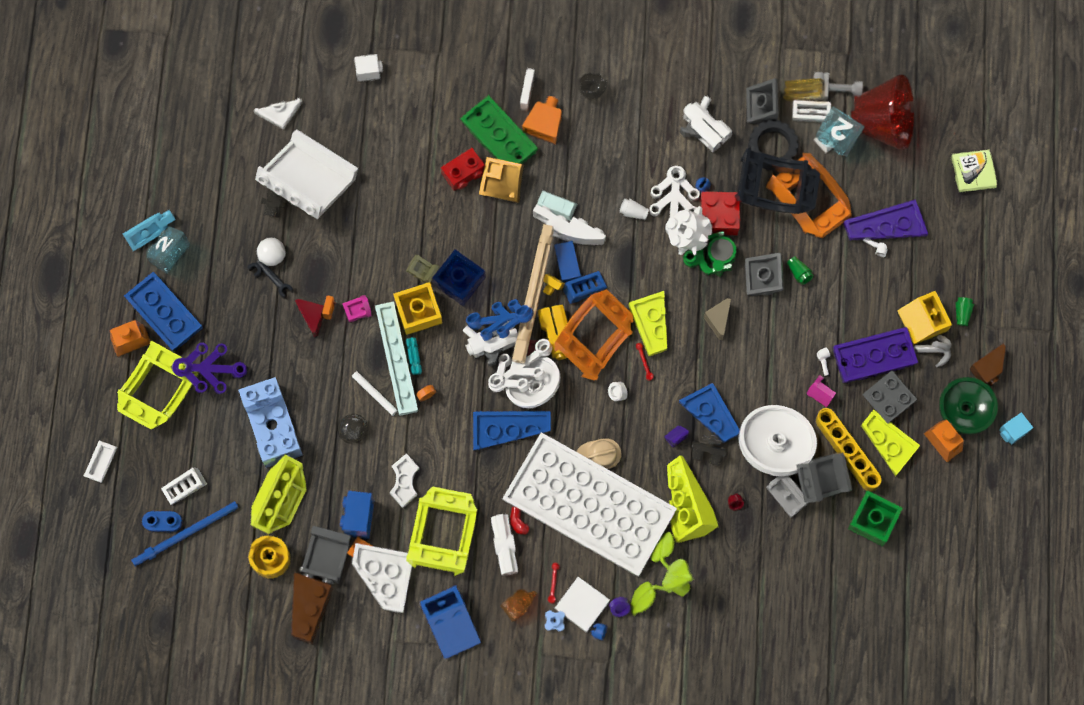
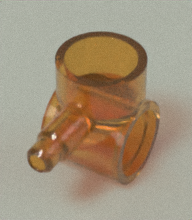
M519 589L500 606L513 622L528 610L527 608L532 604V599L537 596L536 591L527 592Z

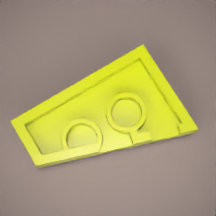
M664 291L629 302L628 304L648 356L667 350Z
M875 410L870 413L861 425L895 476L920 446L889 422L887 424Z

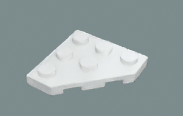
M356 543L352 565L383 610L403 613L412 567L406 561L408 553Z

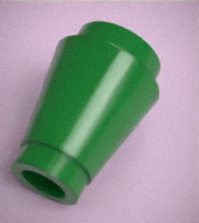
M796 256L787 262L796 281L801 283V285L808 283L813 278L812 270Z
M959 297L957 302H955L957 325L968 326L974 308L973 299Z

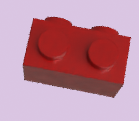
M470 148L442 166L441 173L453 191L461 190L468 185L469 181L479 179L483 175L485 165L474 149Z

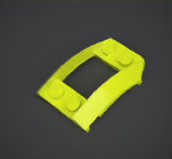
M151 341L149 348L143 354L135 370L117 392L118 412L151 430L168 421L192 386L186 377H179L183 381L162 412L132 397V395L139 388L153 364L175 375L172 371V364L177 358L182 357ZM179 364V369L185 370V365ZM199 372L192 373L197 377Z
M432 487L424 497L419 499L414 529L406 561L415 569L416 565L451 571L454 572V576L465 571L477 514L471 494ZM429 507L466 514L459 551L422 545Z

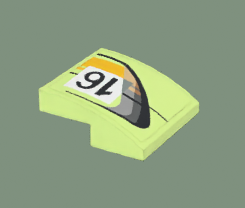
M989 150L952 154V162L956 172L955 179L959 192L997 187L994 166Z

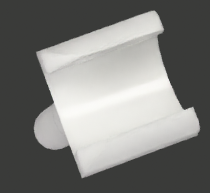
M870 239L863 240L877 248L876 255L886 256V244H878Z
M823 348L817 352V357L821 361L824 376L829 373L825 359L830 357V353L827 348Z

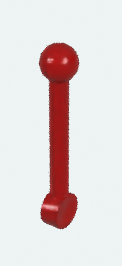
M637 343L636 349L639 350L645 371L647 373L646 379L648 381H651L654 376L652 373H650V370L648 368L642 350L643 345L642 343Z
M558 563L552 564L551 593L548 597V602L551 604L556 601L554 593L557 570L559 569Z

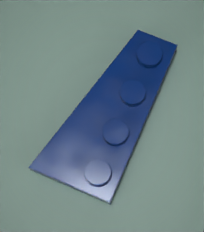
M551 411L473 412V451L538 435L541 432H550Z

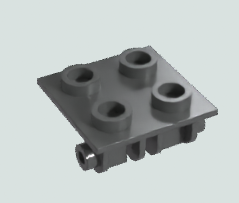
M890 371L862 394L887 424L905 409L907 410L917 400L893 371Z

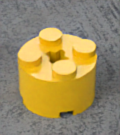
M262 536L252 543L249 551V562L260 576L267 579L276 578L288 569L290 565V552L281 539L273 536ZM269 553H270V555H273V556H272L273 559L270 560V561H269V559H267V556H266V555L269 554Z

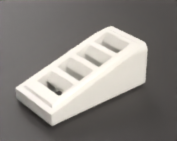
M192 468L161 489L169 503L173 505L201 489L207 483L199 469ZM191 476H193V477L195 478V480H196V482H197L196 484H195V482L193 481V479H192ZM187 479L191 486L190 488H188L184 480ZM180 483V485H181L182 489L184 490V492H181V491H180V489H179V487H178L177 484ZM172 487L178 496L174 497L170 490Z

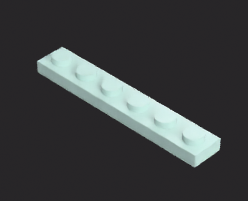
M394 302L376 305L375 308L399 416L418 412Z

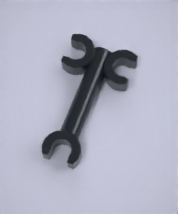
M259 260L248 265L249 271L253 268L258 269L254 274L255 278H259L263 271L277 286L279 294L283 299L286 298L283 293L285 289L294 292L290 284H284L269 266Z

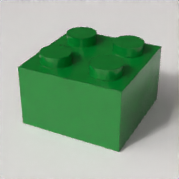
M867 490L851 520L848 530L883 547L903 508Z

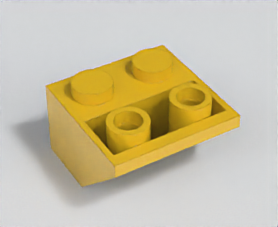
M936 291L915 299L897 311L904 326L908 329L913 345L947 332L952 325Z

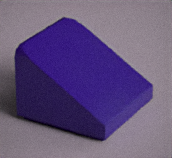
M677 426L665 435V439L672 447H675L688 437L689 431L681 426Z

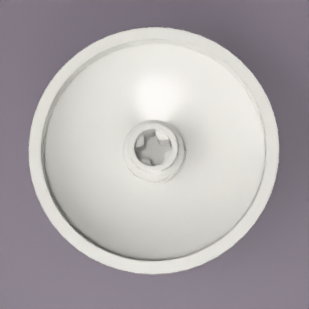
M768 405L752 411L744 419L739 432V446L746 460L756 469L774 476H789L798 473L796 464L812 460L816 451V434L809 421L797 411L784 406Z

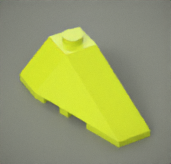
M677 457L667 465L668 488L671 489L672 500L669 501V504L677 508L673 518L670 520V525L676 543L705 536L719 526L713 508L684 457Z

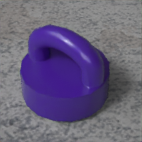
M625 597L615 598L609 604L611 613L616 617L625 616L630 611V604Z

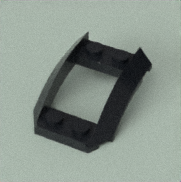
M750 148L745 150L740 160L742 162L738 193L734 195L737 201L766 210L800 214L815 209L820 173L815 168L813 169L807 160L798 161L780 158L762 152L757 153L751 151ZM762 168L782 173L800 174L795 204L758 197Z

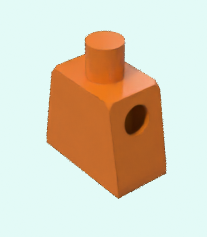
M549 96L546 104L536 102L522 125V132L556 144L562 110L556 108L558 99Z
M136 320L110 330V339L117 357L149 345L151 342L145 326Z
M948 420L938 422L924 433L946 462L963 450L964 440Z

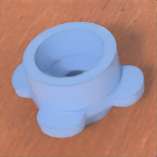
M547 611L545 614L547 617L545 628L547 630L557 629L562 631L564 629L563 618L565 614L562 611L558 613Z

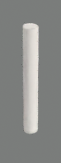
M357 371L352 375L392 416L396 414L398 410Z

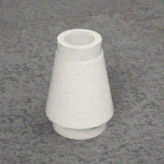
M624 198L619 213L626 217L645 220L649 209L630 198L629 200Z

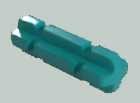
M416 338L406 339L407 348H409L408 355L410 365H412L411 372L412 375H419L422 373L421 365H419L420 358Z

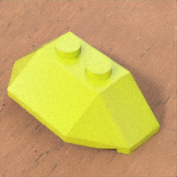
M284 455L269 470L252 505L251 526L270 534L273 531L290 525L306 492L303 464L288 455Z

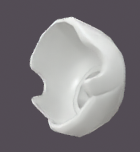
M266 238L260 242L256 253L260 262L267 266H275L283 261L286 251L280 240Z

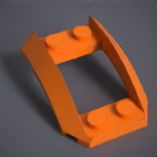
M802 153L803 157L798 161L807 160L808 164L820 173L821 180L831 190L838 202L814 220H811L806 212L792 214V216L799 223L805 234L811 233L815 234V237L824 238L843 224L845 220L852 217L850 202L831 174L810 153ZM781 172L776 177L772 175L766 187L776 195L780 202L795 204L796 198L790 191L798 185L800 174Z
M607 289L592 294L574 313L555 341V351L560 350L583 372L582 377L595 381L598 379L601 369H604L614 352L633 333L631 330L633 314ZM594 306L618 327L596 355L590 352L573 335L577 326Z

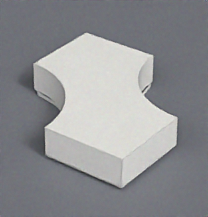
M407 454L392 465L396 473V483L390 491V495L402 508L417 497L413 488V478L419 467Z

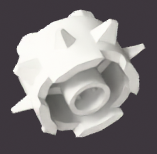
M686 206L685 210L679 211L669 218L667 222L670 243L673 246L679 247L680 255H683L687 250H691L696 255V251L703 249L707 245L705 242L708 241V235L712 234V225L710 220L702 214L701 206L697 207L693 212L689 211Z

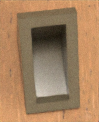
M729 298L704 314V319L719 340H723L731 302Z

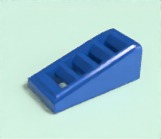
M597 271L566 282L563 290L569 303L572 304L606 289L607 286L600 272ZM592 279H595L598 285L597 287H595ZM585 282H588L591 289H588Z

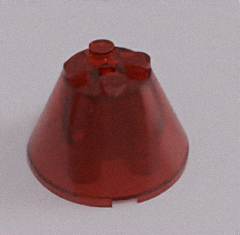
M897 75L861 95H856L854 97L855 110L851 112V120L856 124L857 133H862L898 150H904V148L909 147L914 129V112H911L910 102L914 101L910 82L905 75Z

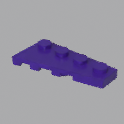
M916 200L843 222L849 240L921 237L928 235Z

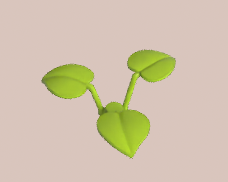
M670 532L661 536L650 556L654 562L661 560V563L668 569V573H666L663 580V587L652 586L650 582L641 584L634 592L631 601V611L634 616L651 606L655 599L654 590L656 589L667 591L668 593L673 591L681 597L685 596L690 589L688 582L693 580L687 563L679 559L669 566L665 561V557H668L674 548V539Z

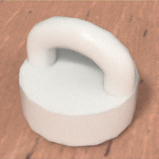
M613 382L610 384L608 394L613 401H622L627 398L628 393L624 383Z

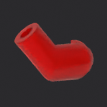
M512 507L510 526L518 534H527L529 526L520 519L521 510L517 507Z

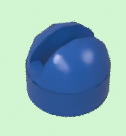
M705 177L699 178L696 181L695 188L699 193L708 192L711 183ZM703 181L706 182L704 186L700 188V185L703 183Z
M595 624L593 628L596 630H591L592 636L603 640L607 632V625Z

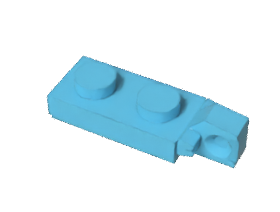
M170 210L162 214L157 213L126 231L123 235L132 250L135 251L166 232L167 224L174 221L175 218Z

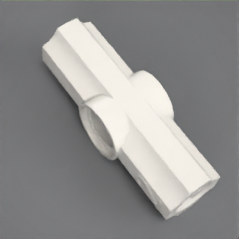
M508 514L491 517L495 536L493 538L496 555L499 558L501 575L507 576L518 573L514 538L511 535Z

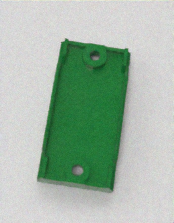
M489 95L460 118L470 133L495 159L523 164L532 155L536 154L538 150L535 144Z

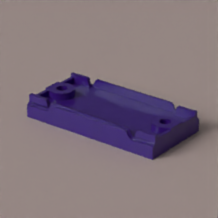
M907 327L833 346L842 383L862 380L918 364ZM902 347H907V351H904ZM842 362H846L847 366H842Z

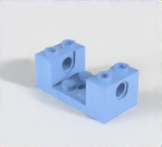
M276 377L239 389L265 467L268 468L275 465L284 455H288L291 458L302 456L303 454ZM269 421L277 422V427L274 430L267 428Z

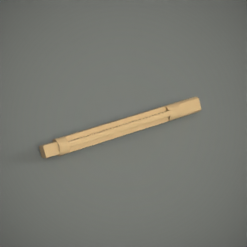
M543 225L542 234L539 238L524 304L532 308L534 314L530 321L520 323L512 361L524 364L553 241L554 227L551 225Z

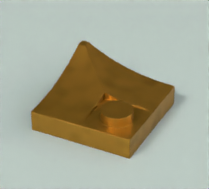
M487 157L479 194L519 203L524 165Z

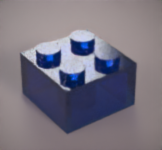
M455 249L432 277V282L435 287L464 306L486 278V271Z

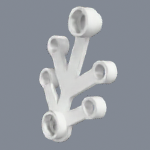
M671 167L667 172V178L658 186L652 187L651 196L657 199L661 197L662 191L672 184V191L659 202L650 206L649 212L652 216H658L661 209L670 202V218L678 213V202L684 209L687 206L689 211L697 208L692 206L679 192V185H681L688 192V198L691 201L698 200L700 195L699 191L693 188L685 179L686 173L682 167ZM677 173L680 177L674 178L673 174ZM659 190L660 193L656 195L653 191ZM695 192L697 196L692 197L690 194ZM656 207L659 211L653 212L652 208ZM666 223L665 230H666V233L669 235L668 226H667V223Z
M547 339L539 340L535 345L536 351L526 357L524 364L513 362L508 354H502L499 357L497 373L489 378V388L493 392H500L505 387L519 388L520 391L525 392L530 387L529 382L525 378L519 380L509 379L513 376H534L536 380H542L545 377V371L541 367H526L539 357L551 354L552 345ZM511 364L510 370L505 373L506 367Z

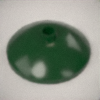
M963 377L952 381L945 387L940 396L939 410L942 419L948 420L957 432L977 434L986 430L993 423L997 415L998 403L993 390L985 382L972 377ZM963 406H967L969 411L965 412Z

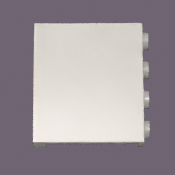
M296 129L292 133L291 141L264 168L258 167L255 180L274 191L277 195L290 201L293 205L301 208L307 214L318 219L355 181L358 168Z

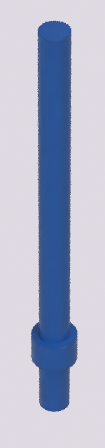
M234 501L155 547L145 549L144 553L133 558L131 561L134 566H137L148 559L152 560L157 557L156 554L238 509L236 502Z

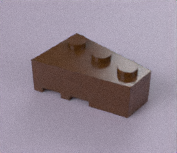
M294 572L291 635L295 639L313 645L333 588L329 584Z

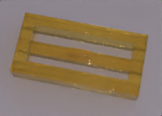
M821 78L785 81L786 95H784V99L786 101L822 98L823 80ZM818 90V92L814 93L790 94V92H808Z

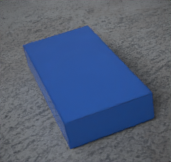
M573 241L555 244L554 249L562 282L580 278L581 275Z

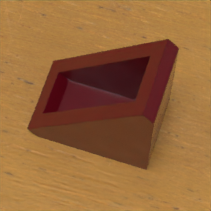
M296 299L295 303L314 337L318 336L324 318L322 314L324 305Z

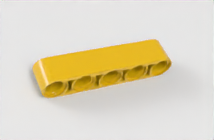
M829 408L821 409L816 417L818 428L837 453H844L847 467L865 491H875L881 483L880 474L836 414ZM820 416H828L830 418V422H823ZM832 431H839L842 437L835 438L832 435ZM843 447H851L853 453L847 454ZM862 462L864 469H857L855 463ZM867 478H874L876 485H869Z

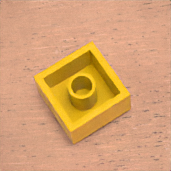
M430 282L393 294L406 335L442 324V317Z

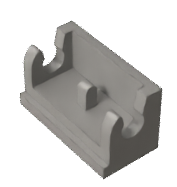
M778 476L766 487L790 518L809 503L804 502L803 493L789 476Z

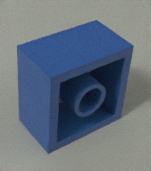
M348 491V495L343 498L345 516L341 515L340 527H342V531L346 535L354 538L369 539L374 508L372 493Z

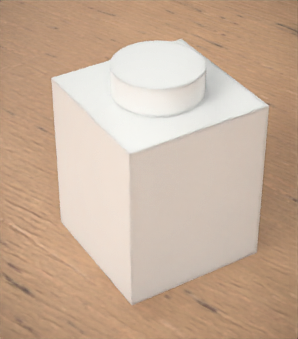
M377 55L355 57L358 81L380 79L379 72H383L382 61H378Z

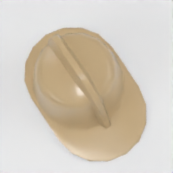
M608 438L587 442L577 450V453L606 469L615 467L621 459L619 445L614 440Z

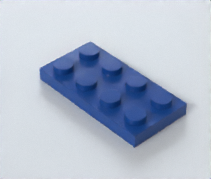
M154 272L124 295L128 302L173 352L203 328Z

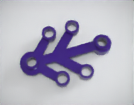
M199 343L187 358H177L172 364L173 373L178 377H186L198 393L205 392L207 384L204 381H199L192 372H199L214 387V391L217 394L224 393L227 386L224 382H219L212 373H230L235 378H242L247 373V367L242 362H237L233 366L211 365L219 356H223L227 352L226 345L222 343L218 344L215 350L200 364L191 363L199 355H204L208 351V346L205 343ZM203 346L205 351L200 352L198 347ZM218 347H223L224 352L220 353ZM179 364H184L185 370H180ZM238 366L242 367V373L237 372L236 368ZM198 384H203L204 390H199ZM217 385H222L223 391H219Z

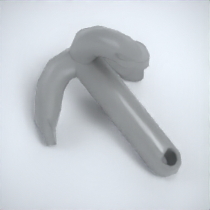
M942 335L937 336V339L941 342L935 341L932 345L913 346L915 353L943 352L944 356L935 365L936 367L943 366L951 357L950 348L952 344L948 338Z

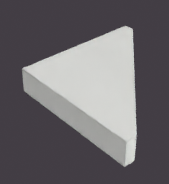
M298 98L295 101L277 103L261 109L256 108L254 112L284 130L301 105L302 100Z

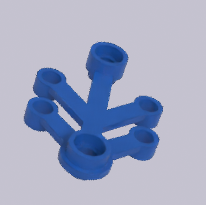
M517 299L511 300L508 303L510 311L515 313H509L501 302H496L492 305L491 309L494 314L499 315L481 318L479 313H472L466 318V323L473 330H478L484 324L494 323L480 332L484 341L490 340L493 337L492 332L497 330L498 336L503 339L510 334L509 330L515 325L530 321L534 311L527 305L521 306Z

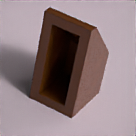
M1004 343L970 367V371L976 379L990 386L1000 380L998 377L1003 370L1006 349Z

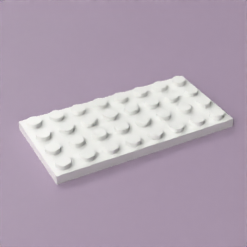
M542 432L502 498L508 504L519 508L524 513L638 577L677 510L676 507Z

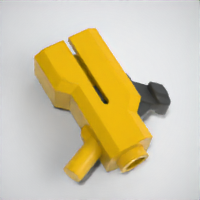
M552 306L551 312L549 307L537 310L540 327L547 333L548 341L552 345V358H556V360L566 359L567 357L560 350L555 351V341L567 324L564 306ZM574 331L573 335L581 342L580 332Z

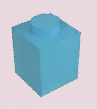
M1021 412L999 430L1001 431V437L1012 445L1028 434L1033 427Z

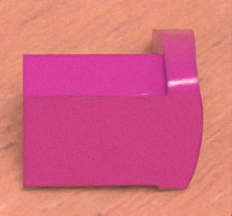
M365 295L342 303L349 323L366 316H372L369 302Z
M819 375L809 388L807 395L827 408L836 392L821 383L824 377Z

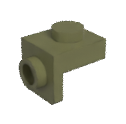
M415 255L406 272L423 283L433 282L438 276L437 270L439 266L437 264L432 265L419 255Z

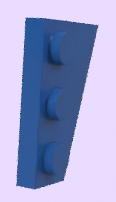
M713 383L679 400V403L723 443L739 435L740 430Z

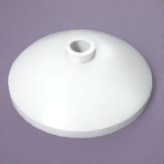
M541 356L526 367H541L545 371V377L542 380H536L534 376H513L509 379L519 380L525 378L530 384L529 389L525 392L520 391L519 388L505 387L506 394L511 402L522 408H533L546 403L553 397L560 384V371L550 358Z

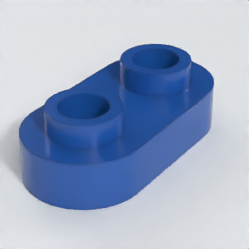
M150 511L143 516L142 524L150 532H176L182 526V518L173 511ZM150 518H155L153 524H149ZM170 518L175 519L173 524H168Z

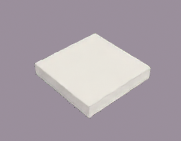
M577 577L557 604L555 610L558 612L562 611L567 619L587 633L610 600Z

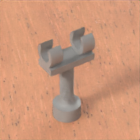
M814 73L813 82L824 83V91L813 90V100L827 101L828 91H851L854 96H862L863 82L855 81L853 85L830 84L829 73Z

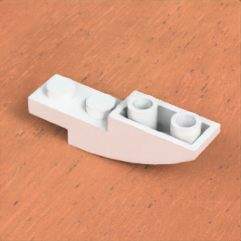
M536 205L533 210V217L544 222L546 225L554 227V237L583 245H603L605 243L606 235H604V232L599 228L588 226V223L581 218L576 219L573 217L569 223L565 217L561 215L556 216L551 213L552 211L546 206Z

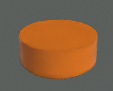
M428 385L417 392V397L420 401L427 400L436 393L433 385Z

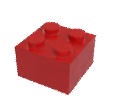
M738 192L701 193L700 206L702 207V214L710 220L712 234L723 231L724 235L738 236L740 229V201H737L734 196Z

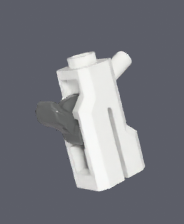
M704 96L701 105L695 102L694 104H688L684 108L683 118L689 124L687 128L680 127V133L683 137H697L712 152H715L721 144H724L731 137L732 130L721 120L715 121L708 114L706 109L711 99Z
M467 325L463 329V332L470 337V339H467L466 349L469 355H473L475 358L485 354L489 359L488 366H493L497 362L499 353L515 346L518 335L516 328H511L509 330L510 334L503 339L498 336L497 330L492 332L493 337L488 341H484L480 332L476 333Z

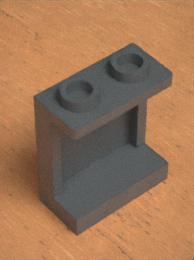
M844 453L829 454L796 464L805 503L818 502L831 495L852 491Z
M312 526V536L303 566L300 567V573L312 579H322L323 583L329 585L339 584L352 538L350 535Z

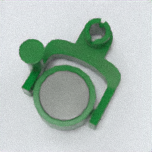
M723 231L708 235V241H711L708 246V257L713 263V269L707 265L703 249L696 251V255L691 250L686 251L683 256V262L687 267L700 266L705 275L716 274L717 276H722L723 272L732 271L731 264L736 258V246L730 238L724 236Z

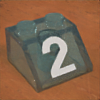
M833 106L818 129L816 137L822 144L830 145L836 153L847 157L858 142L865 126Z
M168 227L167 230H163L160 233L159 240L155 245L149 247L146 255L150 263L166 274L190 245L185 234L172 227Z

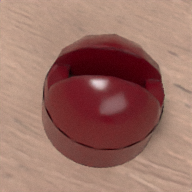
M738 493L728 497V505L731 510H739L744 506L743 498Z

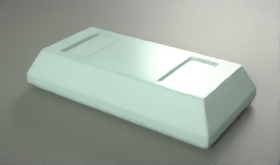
M542 191L537 205L541 207L546 206L552 211L551 213L556 216L561 215L571 221L577 207L576 203L546 191Z

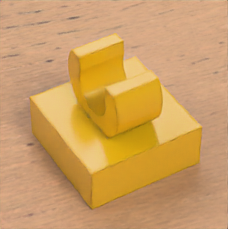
M545 274L543 282L547 283L543 292L547 295H552L555 289L562 290L565 283L550 274Z

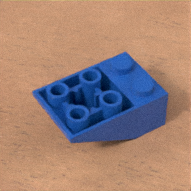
M456 586L420 602L444 659L481 643Z

